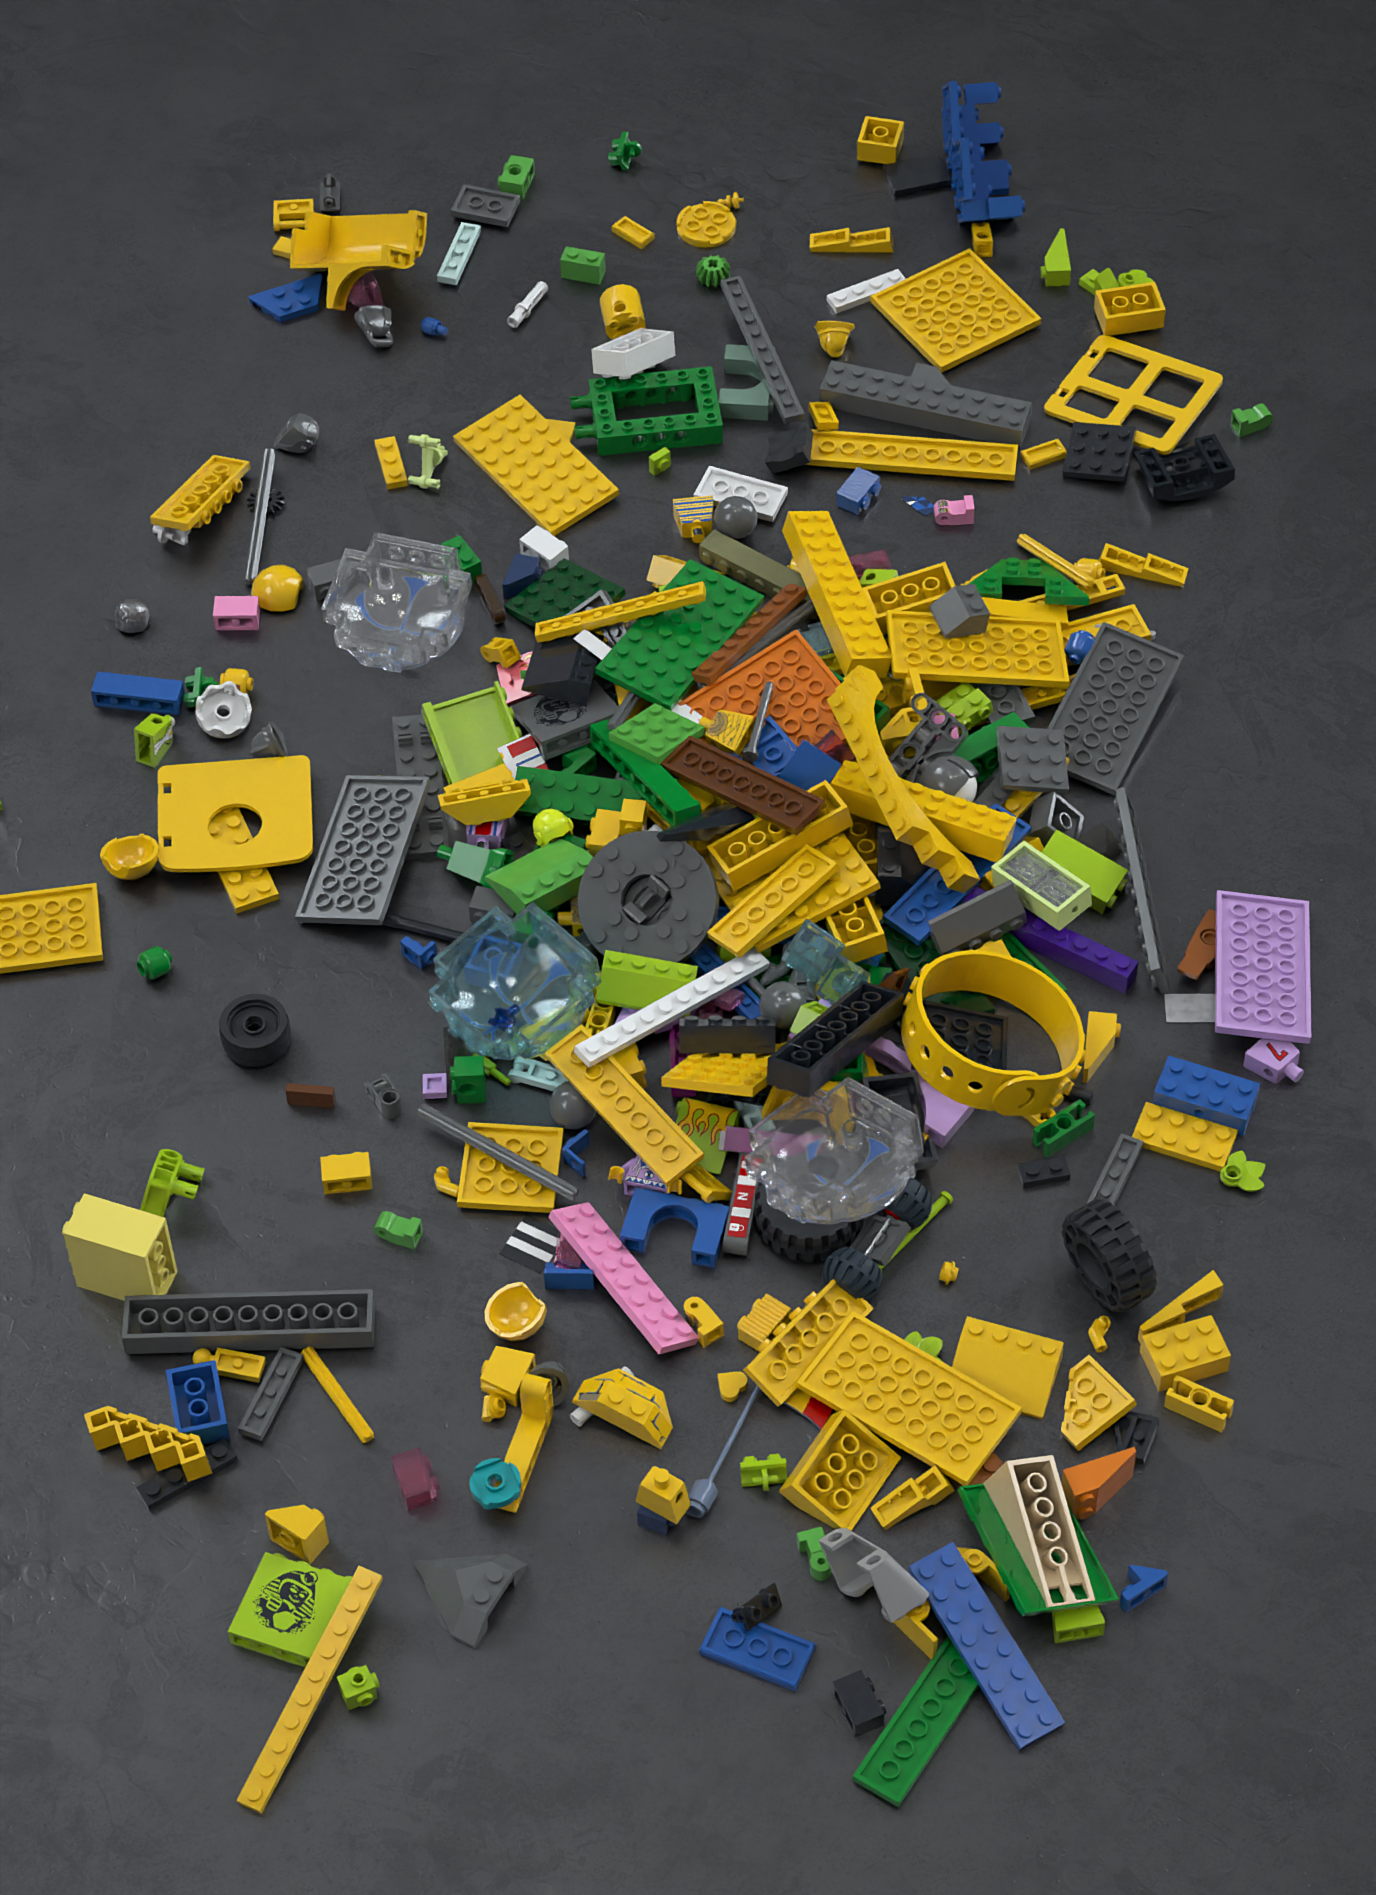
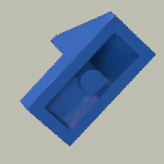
M1129 1565L1127 1578L1132 1584L1127 1585L1122 1590L1119 1606L1125 1613L1129 1612L1167 1587L1169 1574L1166 1570Z

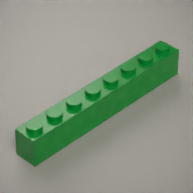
M611 718L590 725L591 745L671 827L702 812L699 801L695 800L688 790L684 789L677 779L673 778L660 764L658 765L609 740V732L611 730L607 728V724Z

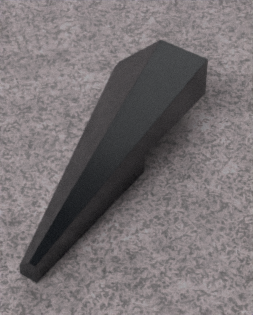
M720 804L659 832L656 837L660 842L711 840L714 834H730L755 820V817L733 804Z

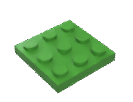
M654 703L609 732V740L659 765L689 735L697 739L705 735V728Z

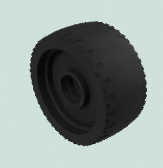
M247 994L231 1001L221 1013L219 1033L222 1046L228 1057L237 1064L253 1068L267 1066L279 1060L287 1051L291 1040L290 1021L285 1008L277 999L265 994Z

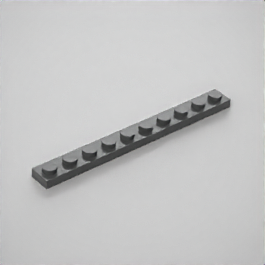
M741 276L721 280L722 290L784 424L803 420L804 411Z

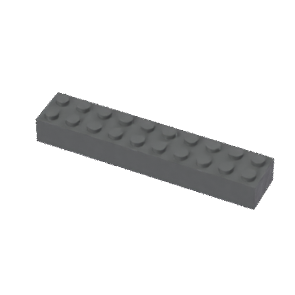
M831 360L820 386V402H830L832 409L990 443L1018 445V449L1022 446L1031 421L1032 402Z
M373 1289L125 1296L122 1342L125 1354L195 1352L200 1348L216 1352L217 1348L233 1351L279 1350L280 1347L288 1350L306 1349L308 1346L313 1347V1349L374 1347Z

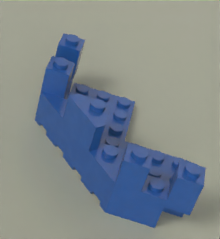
M957 81L947 82L942 86L943 143L945 153H949V158L946 160L948 171H953V176L950 177L952 179V190H956V195H954L955 207L960 209L961 214H958V222L1005 220L1022 216V212H1025V201L1021 200V195L989 198L992 195L1009 194V176L1012 174L1011 164H1008L1007 160L981 161V159H984V149L980 145L1000 143L1004 137L1003 126L1000 127L999 122L976 124V120H979L978 108H975V105L996 104L998 99L1001 98L1000 86L997 87V82L965 84L963 86L964 105H959L958 99L961 97V86L957 85Z

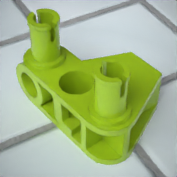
M161 1149L152 1168L140 1210L164 1217L170 1196L173 1194L194 1200L199 1185L178 1180V1178L184 1177L201 1183L205 1168L184 1163L183 1156L174 1150Z

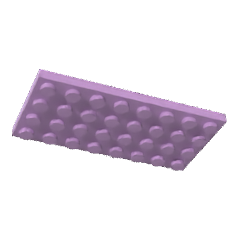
M1217 890L1215 1033L1310 1044L1309 901Z

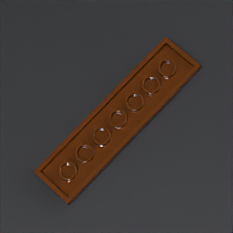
M690 735L660 763L669 774L796 836L826 807L824 799Z

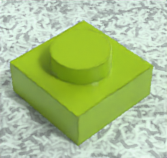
M666 447L649 456V472L654 476L671 466L670 451Z

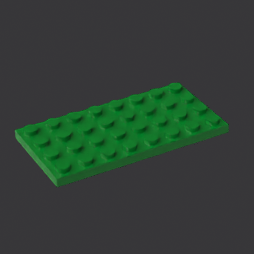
M690 559L663 591L703 581L706 587V601L696 605L683 606L676 610L659 612L656 615L639 617L597 665L595 674L672 711L695 684L696 681H694L691 673L712 653L718 651L724 645V642L729 640L749 620L764 602V595Z

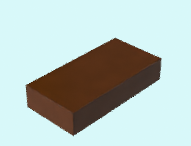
M287 1083L286 1085L287 1103L290 1105L335 1108L336 1097L334 1087Z

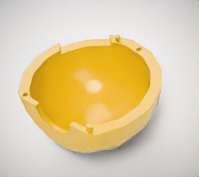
M272 565L263 569L256 576L252 585L251 595L258 596L260 607L266 610L278 612L292 610L296 607L299 591H303L305 582L295 569L286 565Z
M143 833L139 834V836H127L120 839L116 837L105 844L101 849L100 857L105 868L113 876L123 880H136L149 874L158 860L159 846L155 839Z
M516 1282L497 1290L489 1299L485 1308V1322L489 1329L499 1338L509 1341L525 1340L534 1335L543 1325L547 1308L540 1299L538 1300L524 1282Z

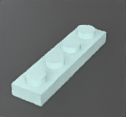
M461 222L437 274V282L457 285L481 233L480 225Z

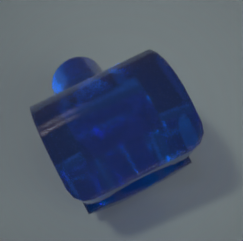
M513 1004L508 1009L495 1008L496 1015L493 1018H489L487 1023L506 1033H510L516 1024L515 1015L520 1012V1007L517 1004Z

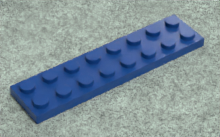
M997 803L990 808L1016 817ZM1018 817L1012 840L1003 857L1017 847L1031 833L1032 827ZM960 851L972 862L980 881L965 893H961L947 888L939 870L931 867L883 915V922L920 946L930 936L928 921L959 906L968 894L982 883L983 876L991 870V866L996 862Z
M951 1542L908 1567L909 1573L929 1592L926 1600L929 1602L939 1622L1018 1750L1025 1748L1063 1726L1065 1721L955 1544Z

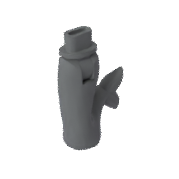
M789 941L782 947L780 963L775 965L770 962L768 969L763 971L764 975L761 978L760 984L762 986L769 985L777 979L784 977L793 968L789 982L802 990L807 1003L816 1001L815 973L809 948L804 941Z

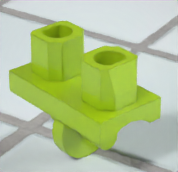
M770 1454L767 1460L757 1461V1458L754 1456L744 1457L743 1462L740 1463L742 1487L762 1485L763 1491H769V1484L785 1483L787 1480L786 1458H781L780 1454Z

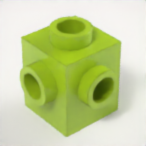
M367 1665L353 1667L346 1673L337 1676L338 1687L348 1711L358 1706H367L378 1699L376 1688L380 1687L375 1672L370 1674Z

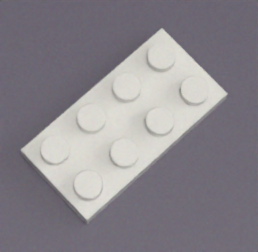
M709 466L694 493V497L713 495V506L716 507L719 502L727 497H745L754 505L758 518L773 522L788 494V487Z

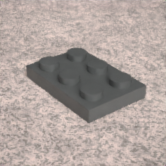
M464 184L451 209V216L508 227L520 203V195Z

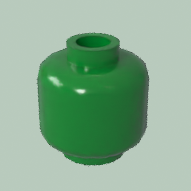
M154 946L139 954L136 966L142 977L154 980L170 972L173 960L168 950Z

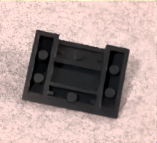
M875 822L877 880L881 887L875 891V906H893L931 867L921 863L912 845L896 840L889 826Z

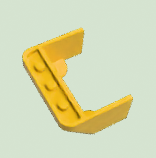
M957 1547L973 1575H978L1006 1602L1009 1599L1010 1592L1007 1586L1003 1584L994 1562L980 1550ZM926 1600L924 1604L913 1608L903 1618L894 1621V1623L932 1660L937 1652L938 1638L921 1623L928 1617L930 1612V1605Z

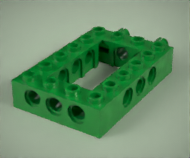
M712 366L633 374L629 379H619V376L588 379V395L570 396L571 410L590 408L593 417L592 425L574 426L575 439H596L599 456L660 450L664 447L670 449L723 443V424ZM695 395L696 410L698 409V413L616 421L614 408L621 409L626 406H645V404L655 403L666 404V402L674 401L687 402Z

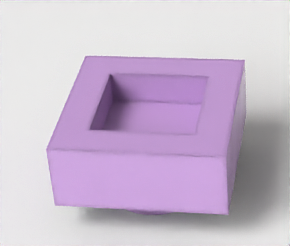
M446 1073L423 1074V1099L447 1098Z

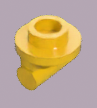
M497 1393L484 1396L482 1421L491 1422L492 1419L501 1418L505 1414L506 1402Z

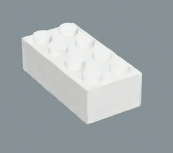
M640 328L591 349L593 373L602 374V377L619 376V379H629L633 374L643 373L644 369L654 368L658 363L667 362L669 358L675 356L674 332Z

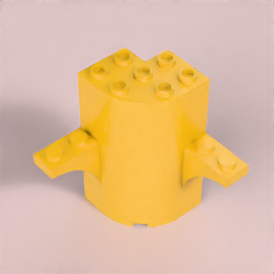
M409 210L405 214L328 216L306 211L304 220L305 230L292 229L290 269L303 272L328 271L326 308L345 311L347 298L352 287L364 274L373 270L407 269L415 264L414 260L416 257L421 256L425 245L427 213Z

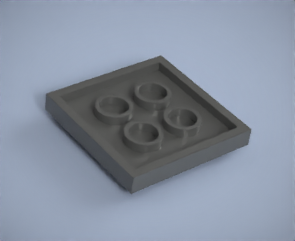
M1011 726L997 727L996 737L1001 789L1049 793L1055 791L1056 793L1064 794L1068 792L1069 784L1063 730Z

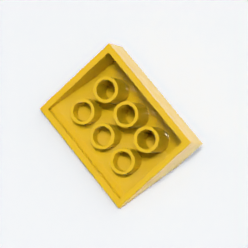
M967 1316L952 1368L1022 1407L1021 1414L1043 1420L1062 1360L1064 1342Z
M842 1409L831 1415L778 1492L797 1508L835 1529L846 1528L852 1531L901 1457L849 1412Z

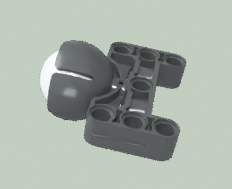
M925 693L915 694L911 699V707L922 717V720L889 758L890 763L901 779L919 783L925 787L940 790L946 794L973 802L977 792L976 779L979 773L971 762L963 757L954 755L968 738L967 728ZM923 698L927 699V707L919 710L917 708L918 701ZM938 713H944L945 720L941 724H935L934 717ZM960 727L962 735L957 739L952 738V730ZM908 748H914L916 751V755L912 759H906L905 752Z

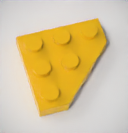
M1090 1355L1069 1371L1068 1379L1070 1382L1069 1389L1066 1392L1065 1416L1061 1432L1079 1451L1137 1405L1135 1399Z

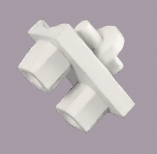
M154 525L152 532L158 534L157 538L161 543H165L170 539L181 545H186L191 529L189 531H180L179 529L163 528Z

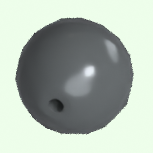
M731 496L719 502L713 519L720 533L738 540L747 537L753 532L757 525L758 515L751 501L745 497Z
M781 981L775 982L766 988L760 996L758 1006L761 1016H769L770 1019H775V1029L788 1030L791 1029L801 1005L807 1004L804 993L798 986L790 982Z
M569 1081L560 1084L551 1094L549 1101L550 1114L555 1122L563 1128L569 1130L582 1129L589 1125L597 1114V1111Z

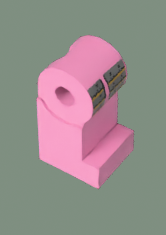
M973 495L964 496V500H940L934 504L936 523L940 525L974 524Z

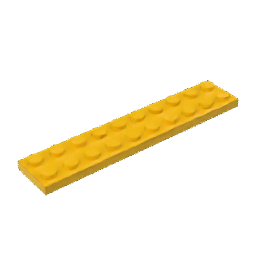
M811 429L813 432L810 463L805 464L1015 481L1018 445Z

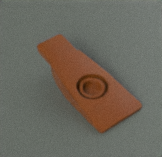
M1209 909L1206 912L1187 947L1184 958L1177 967V972L1197 980L1206 967L1211 969L1215 965L1216 911Z

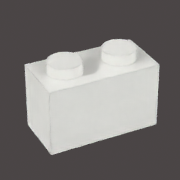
M538 525L519 539L520 554L540 558V566L545 571L553 568L564 558L569 560L568 545Z

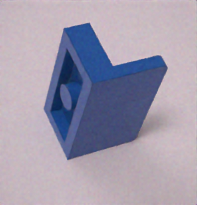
M586 1263L545 1264V1289H594L595 1275Z

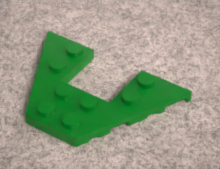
M1014 557L1002 559L969 583L975 584L981 597L1001 599L1002 584L1045 586V604L1089 606L1090 597L1052 566L1037 558L1029 560H1019Z

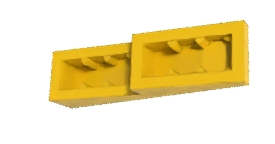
M890 227L850 233L849 228L810 234V251L893 253V236Z
M1107 543L1099 558L1105 571L1180 587L1183 586L1189 569L1150 553L1144 558Z
M982 597L990 612V616L1060 620L1061 627H1068L1066 607Z
M1214 1270L1139 1327L1138 1341L1140 1344L1143 1335L1183 1324L1185 1314L1222 1298L1224 1285Z

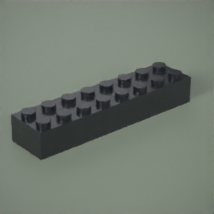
M861 981L768 1058L766 1084L775 1086L780 1090L796 1093L801 1097L809 1098L902 1019L904 993Z

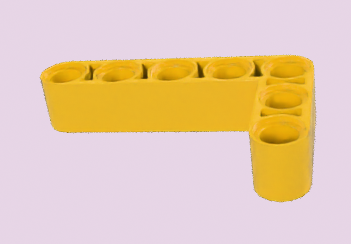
M528 1373L524 1375L520 1387L522 1415L504 1459V1462L514 1464L520 1473V1496L511 1504L498 1508L516 1513L554 1411L551 1379ZM496 1481L494 1487L500 1486L502 1481Z

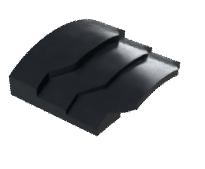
M1215 434L1194 438L1195 441L1175 446L1172 452L1166 455L1158 454L1154 447L1134 452V456L1140 465V470L1154 498L1169 501L1195 499L1211 494L1235 479V468Z

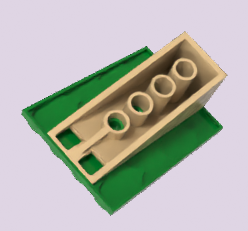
M1053 1455L1006 1461L983 1484L960 1486L957 1489L971 1522H974L985 1548L989 1550L1003 1584L1007 1586L1015 1606L1022 1616L1105 1605L1119 1600L1066 1501Z

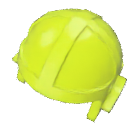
M545 809L541 811L533 820V833L538 840L536 844L543 847L549 844L552 839L564 836L566 833L573 835V822L558 810Z

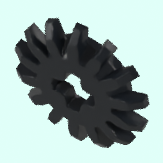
M275 488L270 489L266 516L268 513L274 515L276 509L281 510L279 505L285 504V502L281 501L285 499L281 495V491L275 492ZM254 492L250 494L252 497L247 498V502H249L247 507H252L250 509L252 513L254 512L257 495Z

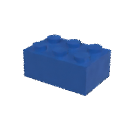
M212 1360L166 1370L175 1428L178 1429V1432L199 1436L202 1445L217 1442L223 1438L226 1440L230 1439L216 1361Z

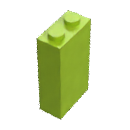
M1057 829L1041 852L1090 885L1092 898L1090 908L1101 914L1104 913L1107 907L1112 908L1117 899L1115 894L1117 891L1122 892L1128 882L1125 879L1128 872L1126 868Z

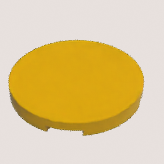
M703 201V204L685 207L679 213L676 221L677 232L682 240L697 247L722 245L730 240L736 231V219L730 212V209L723 204L712 201Z

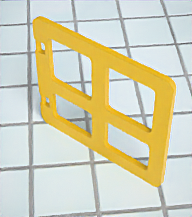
M1101 335L1096 338L1086 354L1081 357L1059 385L1057 391L1048 399L1044 405V411L1050 416L1070 423L1083 422L1122 426L1123 421L1135 408L1172 420L1174 423L1162 438L1137 431L1134 445L1144 449L1154 447L1158 454L1166 455L1172 452L1223 383V377L1221 374L1108 335ZM1107 352H1114L1148 364L1129 389H1123L1089 377L1090 373ZM1092 353L1098 354L1095 359L1090 357ZM1166 370L1203 383L1185 408H1178L1144 396L1162 371ZM1079 389L1119 402L1105 419L1066 406ZM1062 391L1067 393L1064 398L1059 396Z

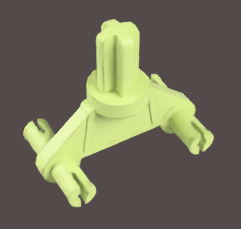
M425 434L421 436L409 435V444H418L422 447V476L410 475L408 484L419 485L423 489L428 487L438 489L440 487V484H438L440 480L431 479L435 466L439 465L444 456L448 455V450H445L444 446H440L441 443H438L441 442L440 439L429 438V435Z

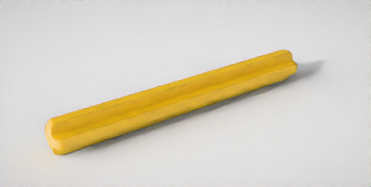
M1020 534L1018 536V545L1082 587L1091 588L1093 586L1094 579L1028 535Z
M311 1346L303 1349L301 1354H303L304 1361L363 1443L371 1441L374 1438L373 1431L316 1351Z

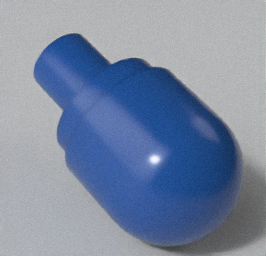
M427 317L421 322V328L427 334L438 336L439 334L447 335L448 328L442 326V323L437 319Z

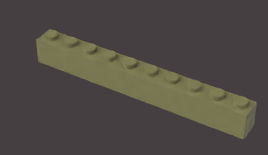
M713 530L699 544V560L772 598L787 584L806 587L800 573L716 530ZM808 590L807 596L793 608L794 610L811 599ZM817 612L809 616L811 619L821 622ZM888 633L883 634L884 639L888 638Z

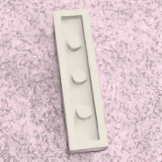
M899 269L828 294L827 302L835 313H839L869 302L871 295L906 278Z

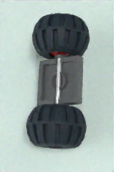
M902 1173L889 1174L879 1181L873 1192V1199L884 1195L898 1183L899 1185L892 1196L873 1203L875 1211L880 1216L871 1215L850 1248H840L826 1259L822 1269V1280L825 1286L834 1279L837 1282L836 1285L855 1299L863 1298L867 1302L871 1301L878 1294L882 1284V1272L878 1265L886 1266L909 1230L920 1227L929 1218L932 1210V1197L929 1191L916 1179Z

